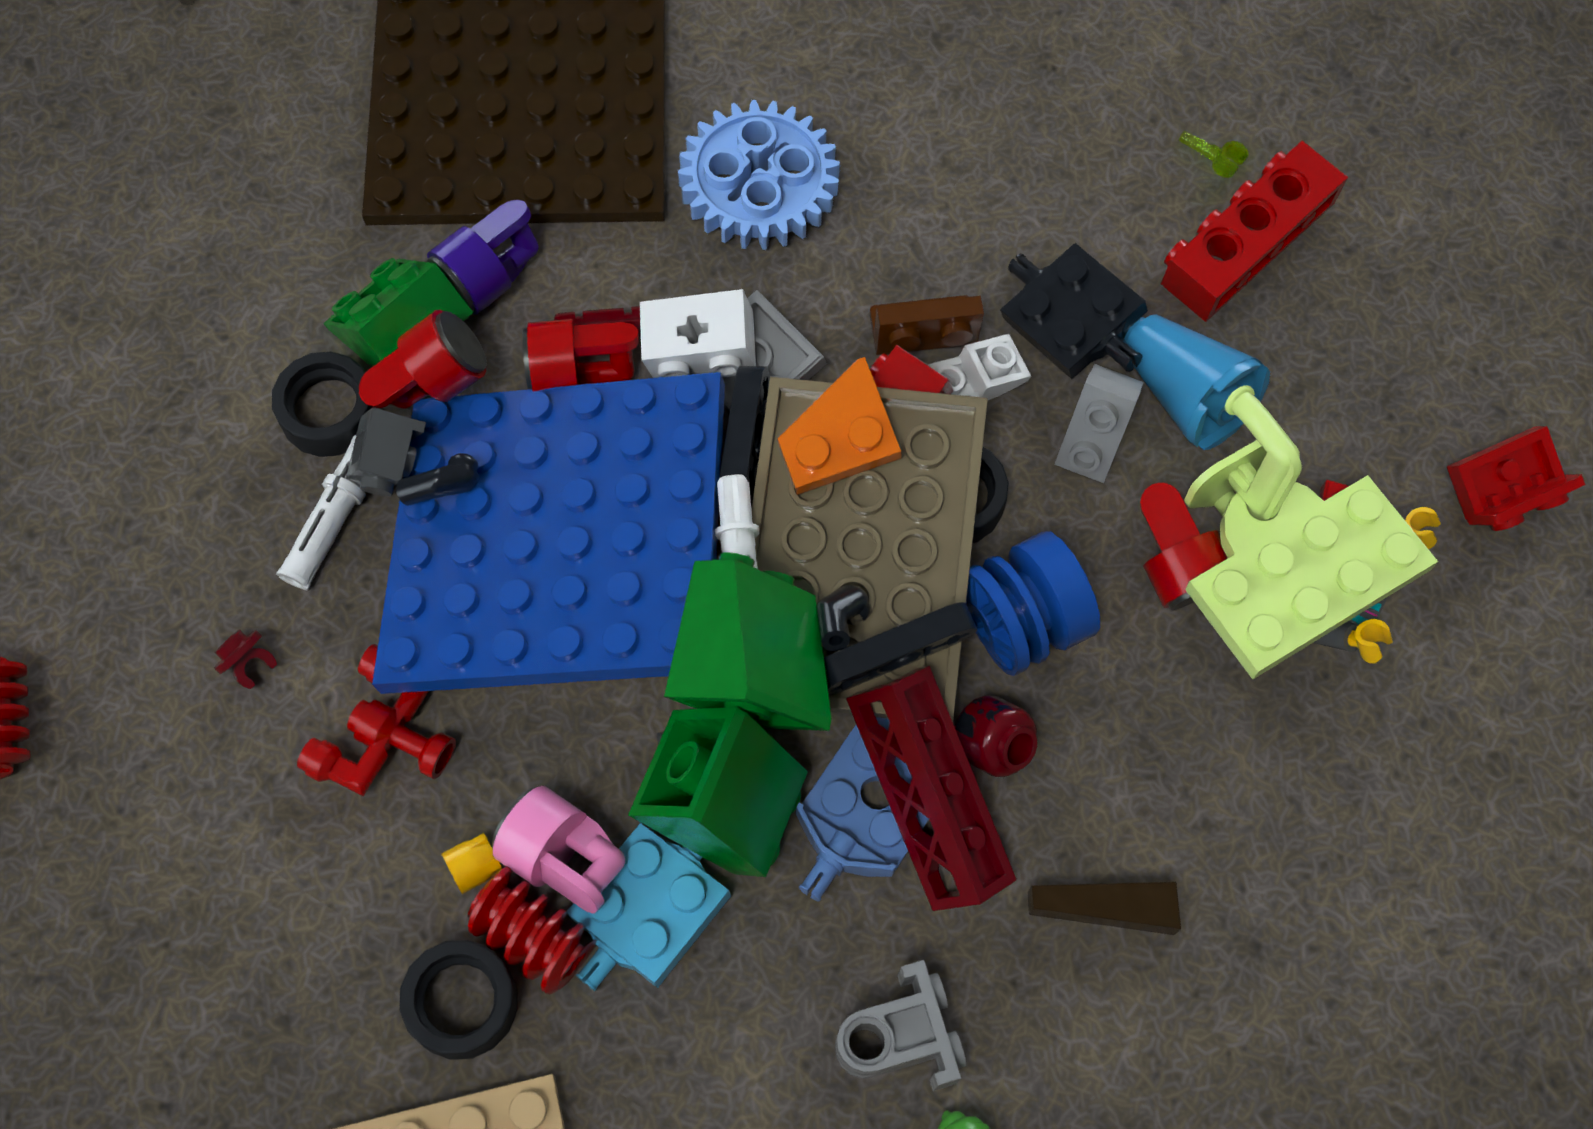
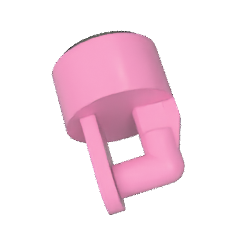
M546 786L529 789L518 797L500 820L492 840L493 857L500 863L508 866L513 872L534 887L547 884L583 910L593 914L604 904V898L601 893L623 869L626 861L624 853L613 845L596 821ZM575 851L592 862L582 875L566 865Z

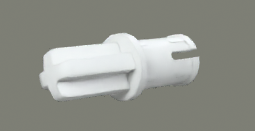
M740 474L723 476L717 482L720 526L715 529V536L718 540H721L722 553L730 552L748 556L755 561L754 568L758 569L755 537L759 535V526L752 521L749 482L744 475Z

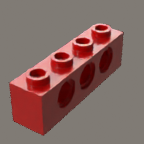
M1304 141L1298 143L1287 154L1283 151L1278 152L1262 171L1263 176L1258 181L1253 183L1251 180H1247L1232 196L1230 200L1231 205L1222 213L1218 209L1211 212L1199 226L1196 237L1189 243L1182 239L1167 254L1164 263L1168 267L1161 285L1205 322L1336 202L1348 176ZM1212 256L1219 257V258H1221L1223 261L1217 260V259L1213 258Z

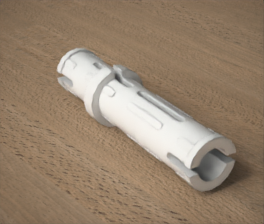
M356 435L353 436L334 474H327L322 483L325 490L303 526L290 553L276 573L280 579L300 589L309 590L317 570L333 545L347 516L354 505L361 504L366 495L360 489L361 482L346 478Z

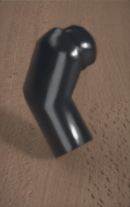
M455 454L449 459L447 466L400 479L396 486L398 498L404 505L409 506L434 498L469 492L480 479L477 473L478 462L469 454Z
M845 585L818 602V626L821 643L826 650L840 651L846 648L850 643L848 624L855 625L853 617L860 615L863 622L868 618L870 614L868 596L861 588Z

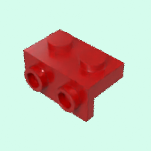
M1547 426L1532 427L1446 466L1465 519L1469 525H1491L1493 531L1505 530L1521 524L1525 521L1523 514L1535 508L1537 510H1546L1560 506L1569 501L1567 493L1586 485L1582 474H1564Z

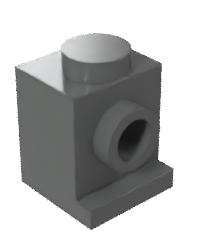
M371 408L360 418L346 478L361 482L360 489L365 492L380 496H392L394 485L402 477H409L415 461L416 448L409 446L410 441L424 433L426 422L378 408Z

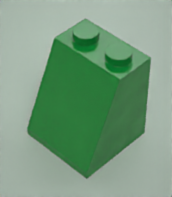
M724 552L720 554L719 560L694 561L664 697L695 709L738 707L745 711L762 728L830 731L832 717L817 619L816 596L794 586L795 579L790 575L775 571H760L754 568L755 561L745 555Z
M738 707L673 710L628 816L730 873L766 877L769 868L779 855L781 838L791 814L800 802L801 788L808 771L753 718Z

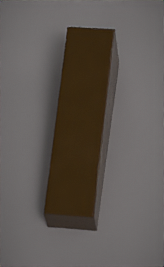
M1176 882L1033 885L1027 892L1029 915L1169 935H1175L1181 930Z

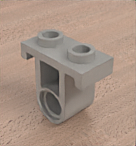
M1094 364L1084 384L1054 465L1104 483L1144 382Z
M924 960L901 966L897 975L900 986L912 984L915 994L860 1010L848 1016L838 1032L835 1043L836 1057L845 1071L859 1078L876 1077L935 1059L939 1072L934 1073L929 1079L932 1090L936 1091L956 1085L961 1079L958 1069L966 1066V1059L957 1032L947 1033L940 1010L947 1008L948 1005L941 979L938 973L928 974ZM859 1030L874 1032L882 1044L881 1054L872 1060L858 1058L853 1054L849 1046V1038L852 1034Z

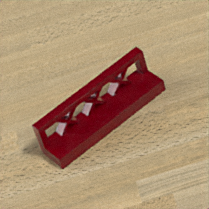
M930 666L915 669L888 684L860 691L847 697V703L932 911L982 904L1015 882L1017 879ZM881 700L890 722L888 730L878 724L870 703ZM896 757L907 764L912 776L911 784L899 776L895 766ZM918 811L929 818L934 830L933 838L921 829L916 817ZM939 865L951 872L958 891H946L938 871Z

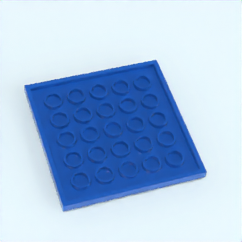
M721 372L560 386L539 391L527 389L460 395L448 402L427 398L413 404L412 419L426 422L424 433L410 441L409 446L416 448L415 461L409 477L447 466L452 456L458 453H466L477 460V473L480 479L471 491L434 498L409 506L404 505L399 499L372 685L380 694L669 676L694 561L717 560L718 539L715 536V529L718 527L719 520L717 482L720 478L725 398V382Z

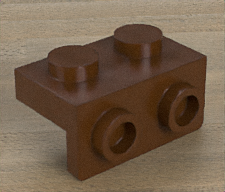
M963 295L871 306L870 321L876 355L890 354L896 345L907 352L965 346L978 342L984 317L981 296L969 297Z

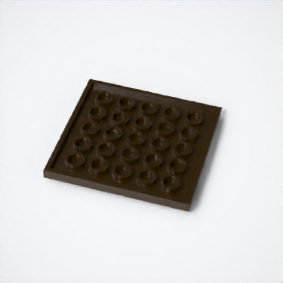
M378 0L362 209L365 225L477 224L499 206L512 200H522L527 204L531 212L530 220L527 223L665 222V0Z

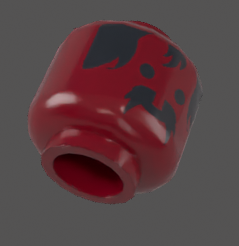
M984 695L974 699L963 708L956 720L955 729L969 764L991 776L1008 777L1025 768L1035 756L1037 749V727L1033 717L1022 708L1000 697Z

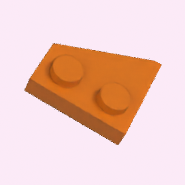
M865 357L857 359L777 438L797 495L901 459V449Z

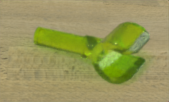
M1183 131L1179 138L1181 143L1212 160L1214 172L1224 178L1232 177L1239 169L1238 165H1242L1249 155L1247 148L1238 141H1229L1222 148H1219L1187 131Z

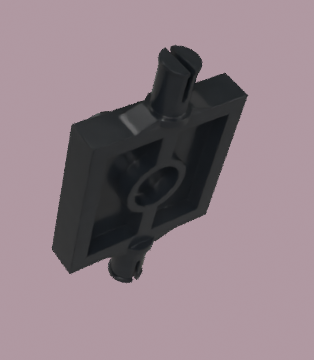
M1074 243L1052 264L1041 270L1029 261L1024 254L1016 255L1017 261L1015 259L1011 260L1008 270L1023 281L1025 286L1000 309L1003 319L1068 377L1073 379L1091 362L1106 355L1113 358L1126 372L1134 370L1133 364L1136 367L1140 364L1142 354L1133 349L1123 339L1128 329L1148 312L1146 301L1079 245Z

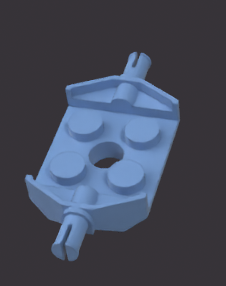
M876 717L878 724L888 730L889 720ZM857 725L854 726L803 803L799 802L796 807V816L806 837L818 854L816 864L804 882L800 884L799 889L808 895L819 877H821L811 892L810 897L818 902L836 874L840 876L842 872L866 877H892L908 852L890 805L883 809H873L868 807L861 798L862 788L870 782L879 781ZM896 757L895 766L899 776L911 784L912 776L907 764ZM918 811L916 817L921 829H923L929 818Z

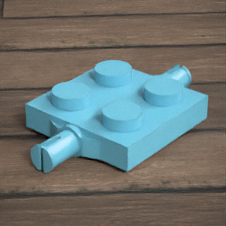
M640 823L619 848L625 855V865L601 893L604 898V904L593 914L573 903L567 910L569 918L577 924L582 923L585 925L584 930L591 935L593 940H597L596 946L598 950L582 970L576 974V977L585 985L587 984L593 991L597 990L596 988L616 964L637 971L658 988L731 897L730 891L705 872L700 863V860L703 858L702 856L684 846L680 847L679 845L665 842Z

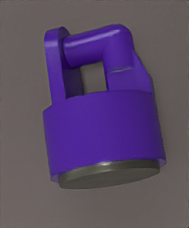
M512 200L502 204L472 228L462 226L427 253V262L437 264L471 308L474 315L480 313L511 289V283L517 278L527 262L538 252V242L527 223L530 220L531 212L527 204L522 200ZM510 238L513 244L496 255L493 249Z

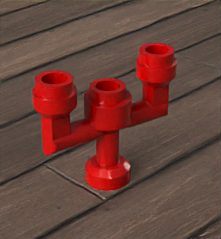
M372 644L367 648L358 665V673L365 676L366 680L371 683L373 682L378 648L376 644ZM429 691L401 693L393 707L378 700L371 702L362 700L353 709L347 723V729L354 733L356 741L368 746L358 763L343 757L339 746L327 740L320 741L317 738H312L303 747L297 760V767L305 771L306 776L318 782L332 780L364 797L389 757L387 753L391 746L418 758L420 773L436 779L442 774L452 757L456 746V739L443 732L427 738L405 727L404 725L413 718Z

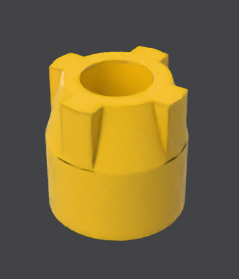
M484 833L441 853L462 895L485 883L489 878L502 870L500 862L493 857V849Z

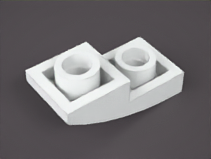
M1010 334L965 345L958 357L927 364L949 379L954 390L951 395L988 398V400L1028 382L1031 377Z

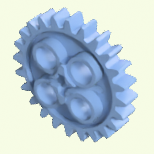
M752 100L749 112H742L736 103H732L731 116L726 118L722 113L715 110L713 111V126L700 121L697 124L698 137L687 136V151L680 152V169L678 170L683 204H690L691 218L693 220L704 217V231L706 233H710L720 227L723 243L729 241L736 234L740 236L741 248L746 249L751 238H758L762 250H767L769 237L776 236L779 243L784 247L787 246L788 232L793 231L803 239L806 237V222L819 227L821 225L822 212L831 213L833 196L838 195L840 162L835 160L836 146L835 144H826L827 131L825 128L813 131L812 116H807L799 122L796 121V107H790L782 115L777 113L776 101L770 103L767 111H760L757 101ZM758 143V144H763V145L756 146V145H751V144ZM788 171H799L801 173L793 174ZM723 174H725V175H730L729 177H725V178H724V177H718V175H723ZM765 202V203H768L769 205L758 206V205H755V203Z

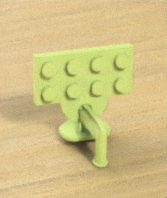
M1241 386L1230 394L1225 403V410L1230 415H1236L1257 440L1203 472L1192 483L1184 499L1189 508L1215 506L1222 515L1220 540L1228 559L1189 581L1185 590L1250 677L1255 679L1431 571L1438 560L1368 475L1325 501L1309 487L1297 483L1296 480L1302 470L1300 452L1297 446L1263 404L1254 396V389L1250 386Z

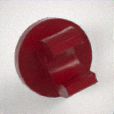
M239 629L214 652L221 659L214 669L219 674H222L233 665L232 673L238 684L248 689H252L255 686V683L247 677L244 670L245 664L250 659L259 658L270 669H273L277 662L269 651L262 648H252L262 637L257 630L252 631L246 636Z

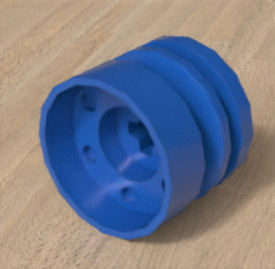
M1043 531L1012 546L1008 554L1009 563L1000 556H991L985 559L983 567L973 565L969 569L966 605L977 627L976 634L997 666L1008 675L1015 676L1027 670L1030 662L1039 664L1045 661L1050 654L1049 643L1056 649L1067 650L1095 636L1100 630V612L1088 578L1072 551L1062 539L1051 531Z

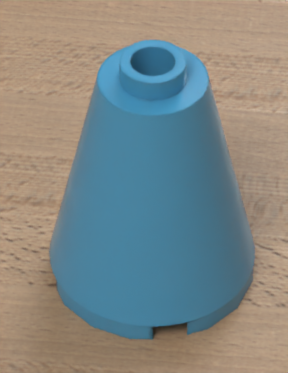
M1157 314L1146 318L1141 317L1128 329L1124 337L1126 343L1142 354L1140 364L1137 367L1133 364L1135 370L1189 443L1196 447L1199 446L1203 450H1210L1220 445L1244 424L1236 415H1230L1225 410L1226 400L1234 390L1241 386H1250L1254 389V396L1261 402L1269 385L1270 371L1259 359Z

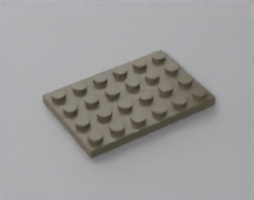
M770 377L752 503V521L759 526V535L755 537L758 570L775 571L792 576L795 579L794 586L814 594L817 604L821 599L845 585L857 586L865 591L870 605V614L864 622L861 616L857 615L853 617L855 625L848 624L850 643L847 647L943 607L960 602L966 603L988 398L877 387L901 449V459L797 495L777 438L833 383ZM962 642L843 692L829 695L831 712L852 714L846 700L847 697L860 691L888 684L915 669L930 666L953 722ZM822 646L824 657L837 652L826 650ZM881 700L870 703L875 717L888 719Z

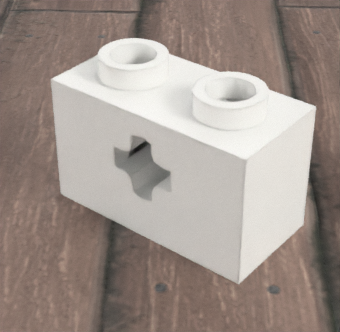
M743 289L640 302L641 360L653 378L721 372L722 377H731L736 375L739 366H756L753 309Z

